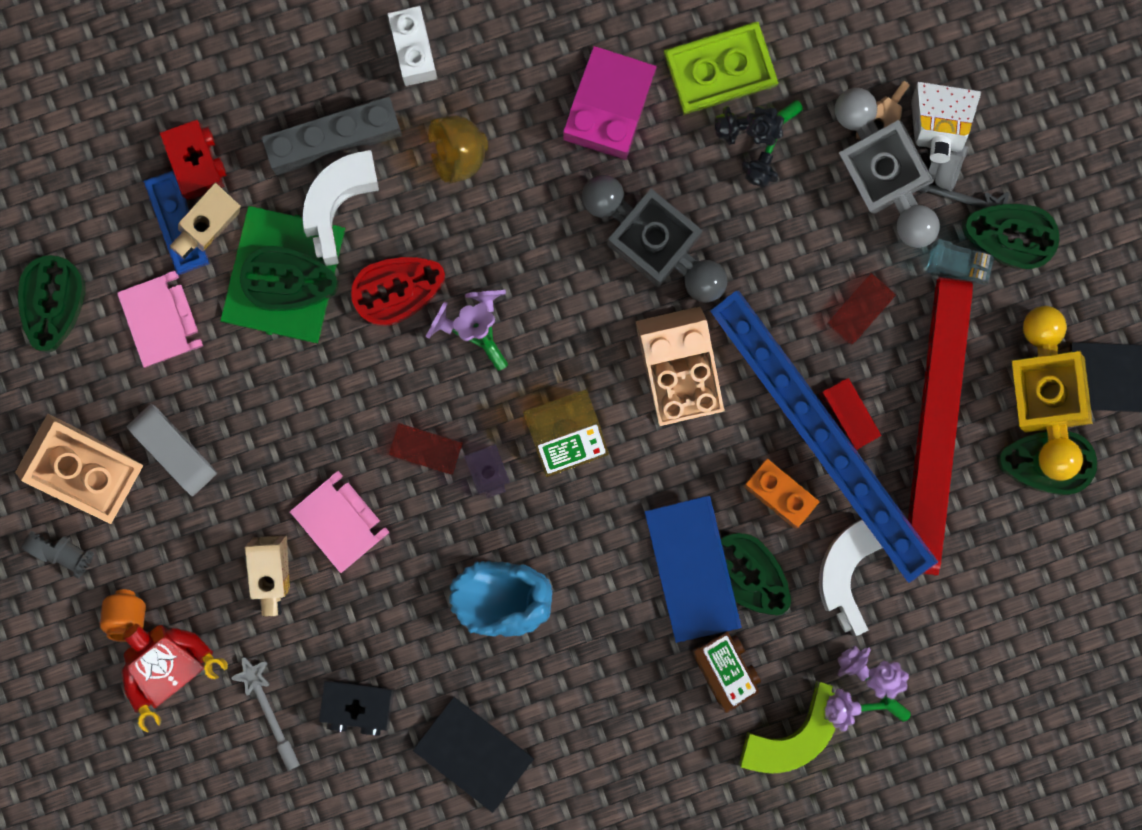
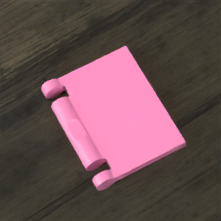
M176 271L117 292L144 368L203 347L201 339L190 343L187 342L186 337L198 333V329L182 285L168 288L167 282L179 278Z
M337 471L294 507L290 513L337 570L342 573L390 532L385 527L374 536L370 529L377 525L380 520L349 483L343 485L338 491L335 489L333 484L343 477Z

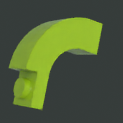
M816 681L807 717L802 726L793 734L775 739L747 732L739 766L762 773H782L797 769L817 757L827 746L836 729L833 727V723L825 718L827 701L830 696L835 694L832 693L833 686Z

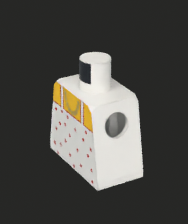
M923 82L917 83L911 101L914 138L916 145L931 148V161L946 163L950 160L951 151L961 152L971 129L981 91Z

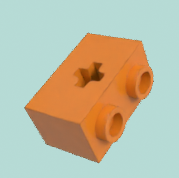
M768 458L762 462L743 485L745 489L794 529L800 527L820 502Z

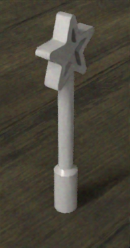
M246 657L242 658L243 672L232 676V680L244 682L245 694L247 696L251 695L254 690L277 740V749L287 771L300 766L290 742L285 739L261 687H268L270 685L262 675L268 663L264 661L253 666Z

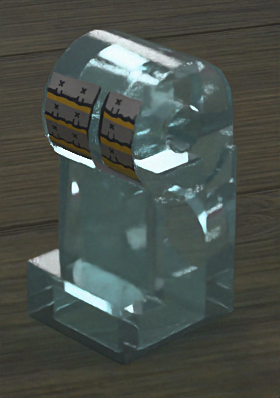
M938 239L933 243L926 270L927 273L952 279L972 281L977 284L989 283L994 262L992 255L951 244L952 242Z

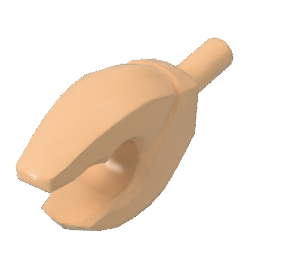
M905 81L901 83L892 98L884 97L877 101L878 108L875 120L881 121L883 128L901 119L902 106L898 102L910 86ZM856 132V139L860 140V137Z

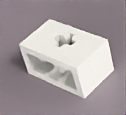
M417 6L388 13L405 86L437 79L421 7Z

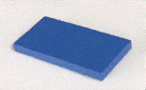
M705 496L645 511L675 642L742 628L711 497Z

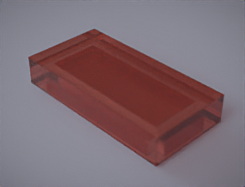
M871 273L830 319L827 325L852 346L896 294Z
M399 423L389 456L453 475L463 443Z

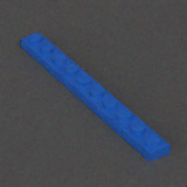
M740 291L733 292L710 311L907 582H912L937 564V559Z

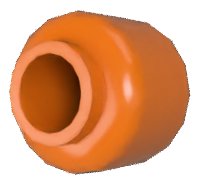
M127 589L117 590L115 594L103 599L100 629L107 634L108 639L126 642L123 639V634L130 626L139 624L142 629L144 628L145 602L137 597L134 591Z

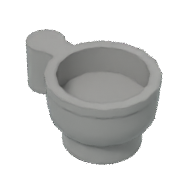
M964 146L961 152L951 151L950 160L946 163L931 162L929 173L938 187L952 192L968 151L967 146Z

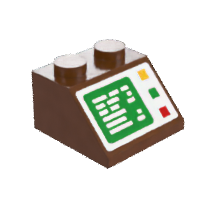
M726 631L690 649L721 710L725 713L759 693L756 685L761 683V680L753 665L751 664L746 667L740 655L745 653V650L736 634L730 637Z

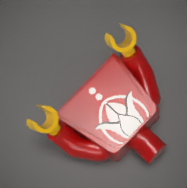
M134 624L123 634V639L131 646L123 654L126 662L122 668L124 692L135 713H140L138 724L145 732H149L144 724L147 716L152 715L157 725H161L160 716L149 710L150 705L154 709L157 708L203 670L207 677L218 679L219 676L212 670L215 662L222 669H228L226 660L214 658L212 656L213 651L194 632L178 628L168 630L163 625H158L147 634L139 624Z

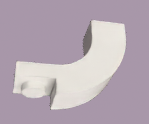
M371 150L349 154L331 163L317 176L307 193L303 208L304 231L307 237L319 235V237L313 238L317 257L323 256L326 266L339 264L332 229L334 214L338 207L346 199L354 195L379 190Z
M862 519L848 526L832 541L822 560L819 574L820 596L825 611H831L839 607L841 612L836 614L844 632L850 631L852 636H858L868 631L851 593L852 573L856 565L864 557L883 548Z

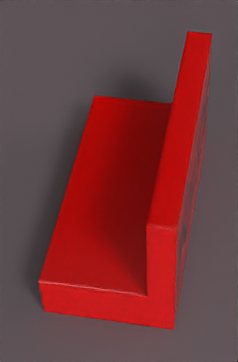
M849 378L818 395L826 410L856 450L882 436Z

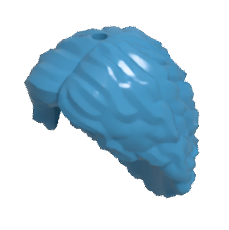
M476 561L473 566L466 567L462 574L457 575L450 585L451 594L449 601L452 604L451 612L456 614L460 624L465 625L470 633L492 637L498 635L505 637L521 636L527 632H533L550 617L552 586L549 579L526 565L511 564L509 562Z

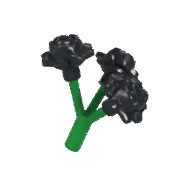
M794 100L778 113L774 107L766 109L762 106H757L755 113L737 118L733 112L731 113L730 107L726 106L723 108V114L716 116V135L719 139H726L728 145L735 144L736 137L741 130H746L749 136H754L753 141L755 144H767L765 152L760 153L758 160L750 161V163L743 161L742 170L747 172L745 179L749 183L766 187L769 182L778 181V174L770 166L773 159L771 153L777 139L782 138L784 135L782 126L803 110V106L798 100Z

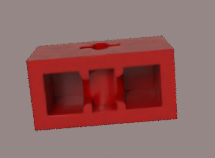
M196 119L160 133L180 191L187 201L205 195L215 183L221 188L225 187L222 177L227 176L221 158H214L211 147L216 144L209 126L203 128L202 124ZM197 152L200 155L198 158L199 164L194 166L191 162L193 160L192 154Z

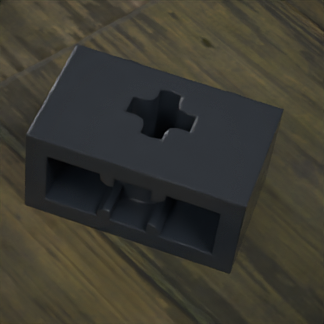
M326 680L324 681L319 722L327 723L326 729L347 731V726L361 727V734L380 736L381 730L387 731L390 726L395 688ZM356 699L360 700V706L366 707L365 712L358 714L357 718L354 717L352 710H348V705L355 703Z

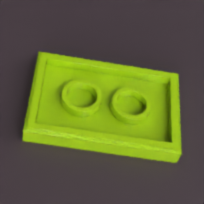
M758 21L664 50V56L683 115L766 90L779 84Z

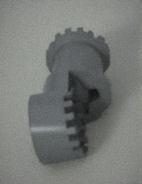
M30 531L21 546L23 550L44 562L49 561L52 564H61L71 570L73 576L77 579L83 575V572L85 573L86 569L84 567H89L87 563L90 564L94 556V552L90 550L85 552L70 543V538L67 536H63L57 544H53L48 539L46 541L43 540L45 538L43 536L39 538L40 535Z

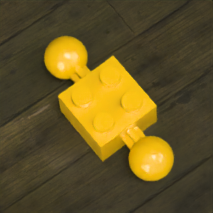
M1039 306L1027 314L1023 323L1024 335L1029 343L1037 347L1038 357L1012 361L1019 427L1025 433L1047 430L1048 442L1044 444L1039 453L1040 468L1047 477L1057 481H1065L1077 475L1083 464L1081 449L1075 442L1069 439L1067 427L1093 424L1085 358L1080 351L1058 354L1057 345L1063 340L1067 330L1066 320L1063 314L1056 308Z

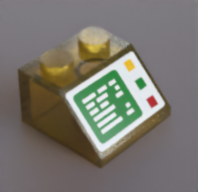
M587 389L523 412L546 477L609 455Z

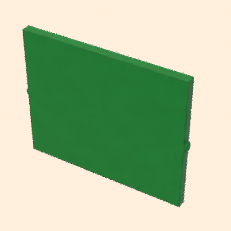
M248 206L221 322L263 331L267 335L276 334L311 343H319L329 298L304 309L267 311L257 307L246 297L240 283V273L245 260L254 251L267 246L293 249L305 253L325 265L323 256L317 257L313 238L319 237V235L306 236L303 218L299 215L292 216ZM332 225L339 259L346 228ZM337 264L326 266L335 274ZM255 269L254 274H248V279L253 282V286H258L259 280L267 281L270 287H274L275 282H283L287 287L286 289H291L292 283H298V279L293 276L292 271L288 272L287 277H279L276 274V270H272L270 276L262 275L259 269ZM325 274L321 275L320 280H308L305 282L317 285L320 292H324L325 287L332 284V282L327 280Z

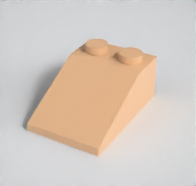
M47 414L15 473L22 482L112 524L144 465L80 429Z

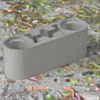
M152 403L126 426L136 439L191 496L199 492L218 474L212 465Z

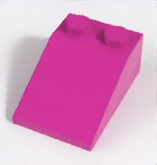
M594 46L563 132V140L627 160L657 66Z

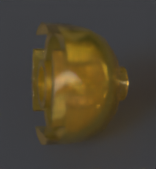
M458 115L431 120L428 130L429 143L435 142L437 154L432 153L431 157L441 180L451 184L473 177L480 170L485 158V152L488 150L486 135L480 132L477 126L469 119Z

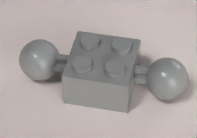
M863 88L845 90L836 100L835 116L843 127L849 130H856L861 141L839 152L869 211L876 214L895 203L900 213L897 220V233L900 239L906 245L914 248L930 245L939 234V219L932 209L927 206L918 205L913 193L934 181L904 124L897 120L878 130L874 122L878 108L874 96Z

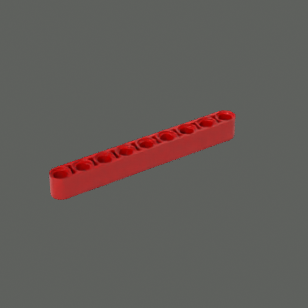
M938 277L935 286L908 513L909 523L938 561L937 564L923 573L938 576L942 560L973 294L972 281Z

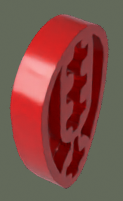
M418 257L392 258L370 264L358 273L353 282L351 290L353 305L359 315L373 325L386 327L398 324L419 312L436 296L445 282V272L438 262ZM426 268H431L433 272L439 271L440 275L435 277L436 283L430 285L427 280L414 283L415 280L425 275L424 270ZM395 280H400L402 284L408 283V287L404 289L405 295L401 297L396 292L388 295V302L383 303L381 299H376L373 301L374 307L368 309L366 305H359V302L363 300V293L365 292L375 296L379 293L378 288L380 286H384L386 290L393 289V282Z

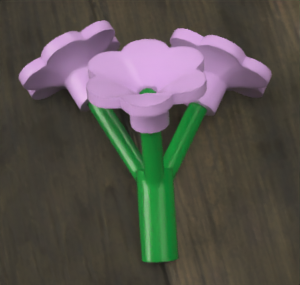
M506 290L465 294L466 298L475 299L480 303L474 307L470 305L463 307L460 310V316L454 321L446 318L448 303L444 302L426 337L430 338L438 330L448 334L453 332L460 336L462 340L470 341L483 348L496 370H503L508 366V362L493 341L492 325L495 322V317L491 312H494L493 300L506 294Z

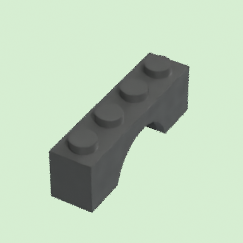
M389 96L263 136L262 140L271 168L277 176L306 167L314 160L334 151L360 145L372 146L400 137L402 133Z

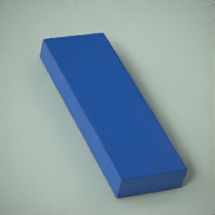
M172 170L143 181L176 273L181 275L210 264L206 251H201L198 247L186 259L181 258L170 247L172 242L181 234L178 230L179 222L190 211L188 202L180 191L174 171Z

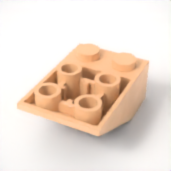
M701 307L635 321L659 426L723 412L724 406L707 319Z

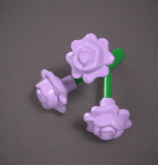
M853 646L842 653V656L838 658V663L841 667L838 676L856 674L861 681L865 680L867 682V686L875 691L876 696L881 698V701L869 704L852 702L849 692L837 689L835 694L829 697L825 707V715L828 717L829 722L833 723L834 728H839L842 732L846 731L849 725L854 724V716L860 715L863 711L886 709L902 722L910 718L911 712L894 699L899 692L907 690L906 681L909 679V674L901 669L898 662L890 664L887 661H882L876 668L869 670L866 666L869 652L871 651L869 647L860 651L856 646Z

